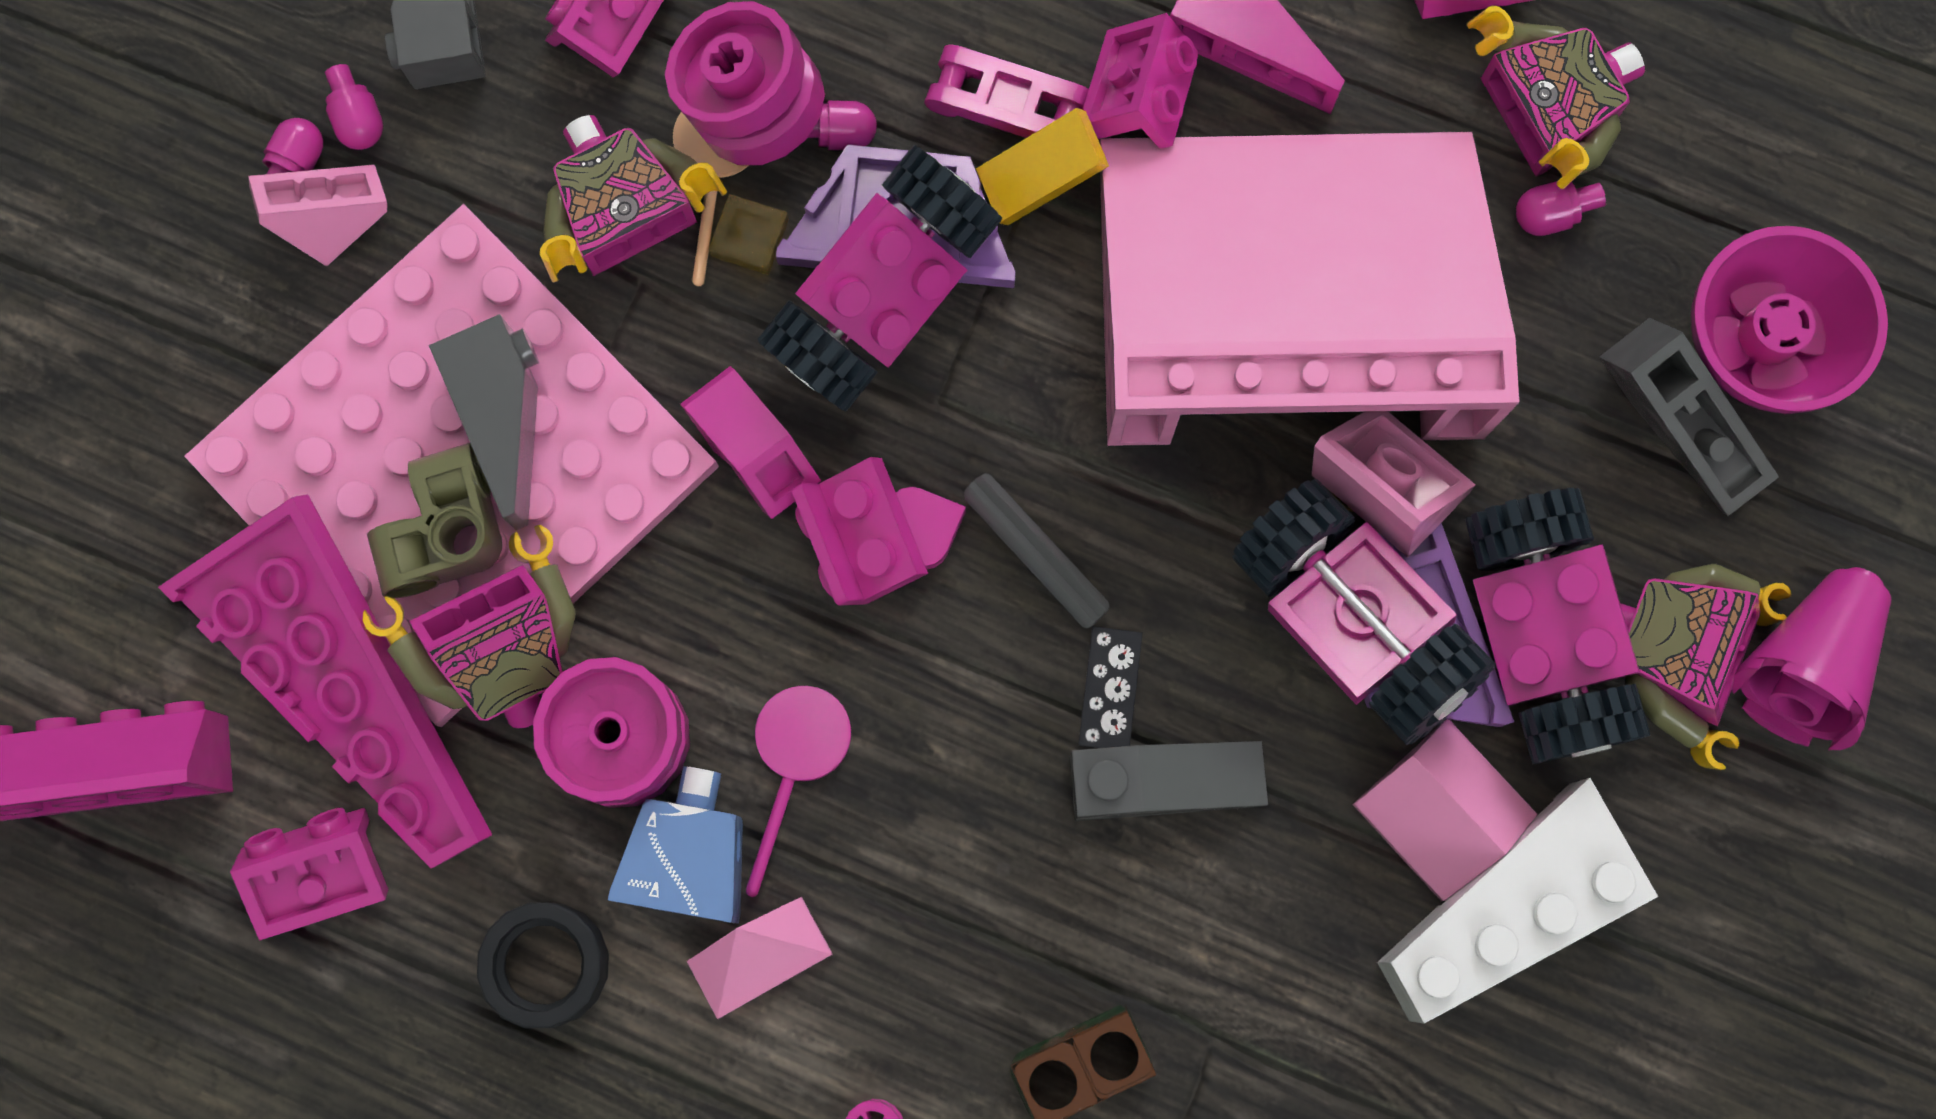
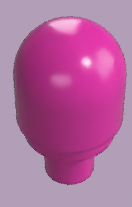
M339 64L330 67L325 71L332 91L325 99L327 104L326 112L337 139L343 145L355 150L372 147L378 142L383 132L382 117L373 94L368 92L366 86L355 84L348 65Z
M828 101L827 104H823L821 117L808 138H818V146L827 147L828 150H844L847 145L867 146L876 134V118L872 110L861 102Z
M290 118L283 121L274 131L264 150L265 157L262 162L269 168L267 174L313 170L323 150L322 134L312 122L306 119Z
M1557 181L1531 188L1517 202V221L1524 231L1535 236H1545L1571 229L1574 224L1581 222L1583 212L1605 207L1606 198L1602 185L1595 183L1576 189L1571 182L1564 189H1560L1556 185Z

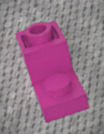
M731 366L680 404L711 449L733 468L758 506L771 519L795 502L792 488L802 483L818 484L821 482L788 431Z

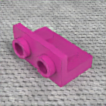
M555 0L545 17V20L553 25L545 41L554 47L560 43L565 44L614 78L621 72L664 0Z
M1167 13L1107 30L1083 107L1098 139L1142 128L1158 148L1162 149L1173 146L1194 69L1197 65L1198 50L1192 40L1181 31Z
M869 457L819 484L802 483L792 488V494L797 504L795 510L797 523L805 536L811 540L819 560L818 575L821 584L826 592L833 597L837 605L868 604L928 574L882 458Z
M343 808L331 809L311 818L305 827L283 833L281 828L268 829L245 841L244 847L241 848L230 873L259 941L386 900L389 889L366 835L370 819L365 808L348 813Z

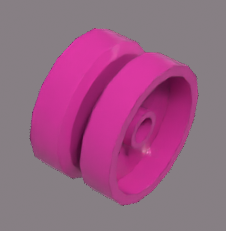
M754 1L728 2L705 11L683 29L669 52L665 71L669 97L715 154L736 165H764L787 156L808 138L821 117L825 91L820 72L808 54L801 48L799 40L788 24L772 8Z
M617 657L587 659L563 671L542 694L533 719L534 749L545 773L567 793L609 808L638 806L644 803L646 799H652L662 794L681 773L690 748L689 719L678 696L644 666ZM613 722L620 725L621 732L618 739L609 744L603 743L610 738L605 729Z

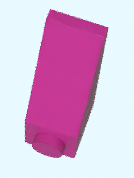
M1177 0L1170 17L1181 31L1192 40L1199 55L1331 114L1345 80L1278 0Z

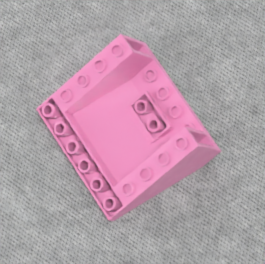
M1472 132L1175 137L1173 146L1162 149L1158 148L1150 138L1100 139V145L1109 164V167L1100 172L1107 446L1170 445L1180 415L1420 410L1422 440L1485 439L1519 403L1516 338Z

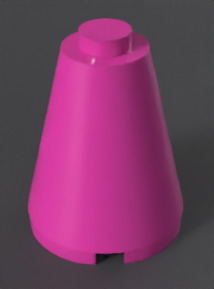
M1858 567L1832 571L1739 666L1734 675L1732 691L1735 694L1741 689L1747 698L1742 708L1754 721L1788 741L1807 747L1813 737L1833 740L1828 750L1847 749L1858 741L1866 723L1891 605V595L1882 580L1873 572Z

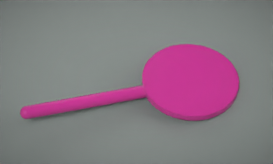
M796 686L785 689L773 696L765 704L757 719L755 739L760 756L772 771L783 778L746 887V893L750 897L756 896L759 892L794 782L812 781L828 775L841 764L848 752L851 742V724L848 714L839 700L823 689L812 686Z

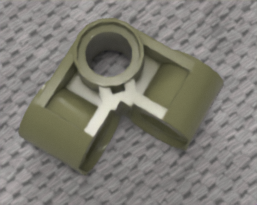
M471 443L409 461V481L422 516L389 522L377 526L367 533L383 597H408L429 591L439 584L483 572L494 565L502 551V536L490 497L491 490ZM475 525L477 529L475 545L463 554H456L454 550L456 535L461 529Z

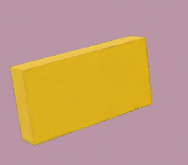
M1075 108L976 168V171L991 207L1002 217L1000 224L1010 225L1109 167V164L1087 112Z

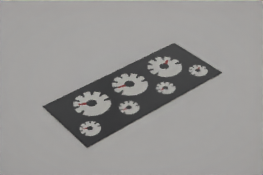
M1092 626L1078 746L1094 748L1130 746L1143 632Z

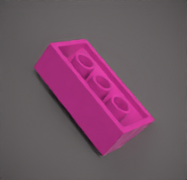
M205 702L168 703L164 705V715L141 717V710L104 711L100 713V723L77 725V718L74 717L46 718L35 721L36 731L14 734L13 726L0 725V821L233 792L228 716L205 709Z

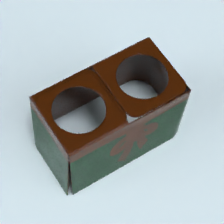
M1122 1005L1019 1052L1013 1058L1010 1066L1012 1079L1031 1119L1068 1118L1156 1076L1150 1055L1127 1006L1125 1010ZM1108 1032H1120L1129 1036L1138 1050V1063L1135 1070L1122 1080L1112 1081L1101 1077L1094 1070L1091 1063L1090 1055L1094 1042L1101 1035ZM1073 1038V1046L1064 1041ZM1051 1060L1060 1061L1068 1065L1074 1072L1077 1080V1091L1073 1100L1067 1106L1056 1110L1046 1109L1037 1104L1031 1096L1029 1081L1034 1069L1041 1063Z

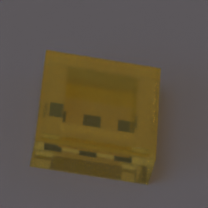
M729 194L708 249L711 257L769 275L776 256L777 247L781 243L789 221L787 212Z

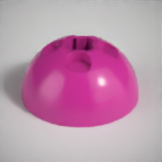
M1767 227L1747 233L1734 240L1713 259L1705 270L1695 291L1691 307V333L1696 353L1718 386L1731 397L1748 406L1774 413L1795 414L1811 412L1831 406L1850 396L1868 380L1876 369L1887 339L1888 316L1881 288L1869 267L1853 250L1842 242L1822 232L1804 227ZM1760 324H1762V326H1763V331H1764V334L1766 335V337L1763 335V333H1762V331H1761Z

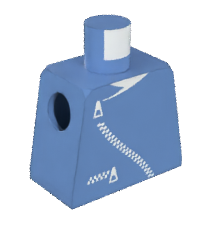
M683 766L676 804L652 799L645 800L611 885L608 896L609 901L739 924L741 914L742 818L737 815L714 811L721 773Z

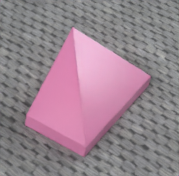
M375 165L248 176L259 224L325 266H328L387 212V200Z
M800 897L736 928L689 959L687 963L716 1018L720 1019L833 955L805 901Z

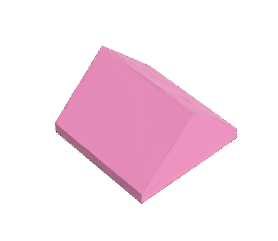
M1365 411L1322 435L1314 446L1312 476L1318 479L1364 521L1368 522L1406 557H1409L1476 485L1388 411Z
M1448 719L1435 728L1352 804L1441 902L1447 900L1504 857L1538 815Z

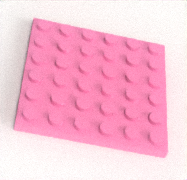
M462 204L184 456L249 526L290 498L308 494L381 628H388L395 623L396 613L382 596L367 533L375 527L389 522L422 516L409 481V461L470 443L429 345L499 314L514 332L523 328L539 360V364L529 367L538 386L528 525L515 530L502 518L491 492L490 497L502 536V551L499 559L492 567L483 572L439 584L437 587L420 594L395 598L404 610L402 626L407 633L414 632L409 622L410 620L521 565L530 574L532 570L529 563L520 562L511 554L509 539L512 533L517 532L524 551L532 555L537 554L540 549V540L534 529L536 525H542L547 528L553 536L552 551L547 558L550 565H558L571 601L574 604L719 467L716 460L465 204ZM475 525L461 529L456 535L454 541L456 554H463L475 545L477 539ZM415 691L430 720L439 727H443L462 709H450Z

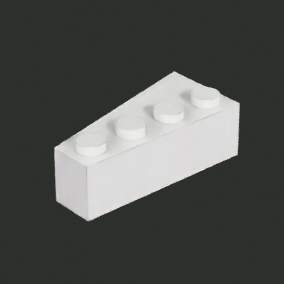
M1591 778L1573 782L1566 786L1553 799L1554 801L1535 817L1504 857L1449 897L1442 905H1438L1377 962L1409 1021L1425 1024L1658 897Z

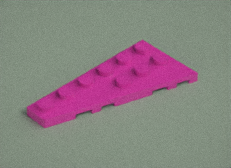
M308 494L290 498L158 587L172 602L182 601L200 619L196 627L212 643L221 641L241 662L242 675L308 742L316 739L336 760L332 767L347 783L357 781L378 803V815L431 869L492 836L488 825L416 692L388 653L387 649L390 645L386 637L374 635L366 629L363 623L364 610L369 613L373 623L378 627L380 626Z

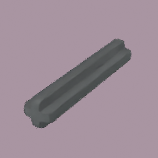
M984 473L971 482L964 491V497L968 504L1082 627L1089 628L1096 624L1109 610V602L990 474Z

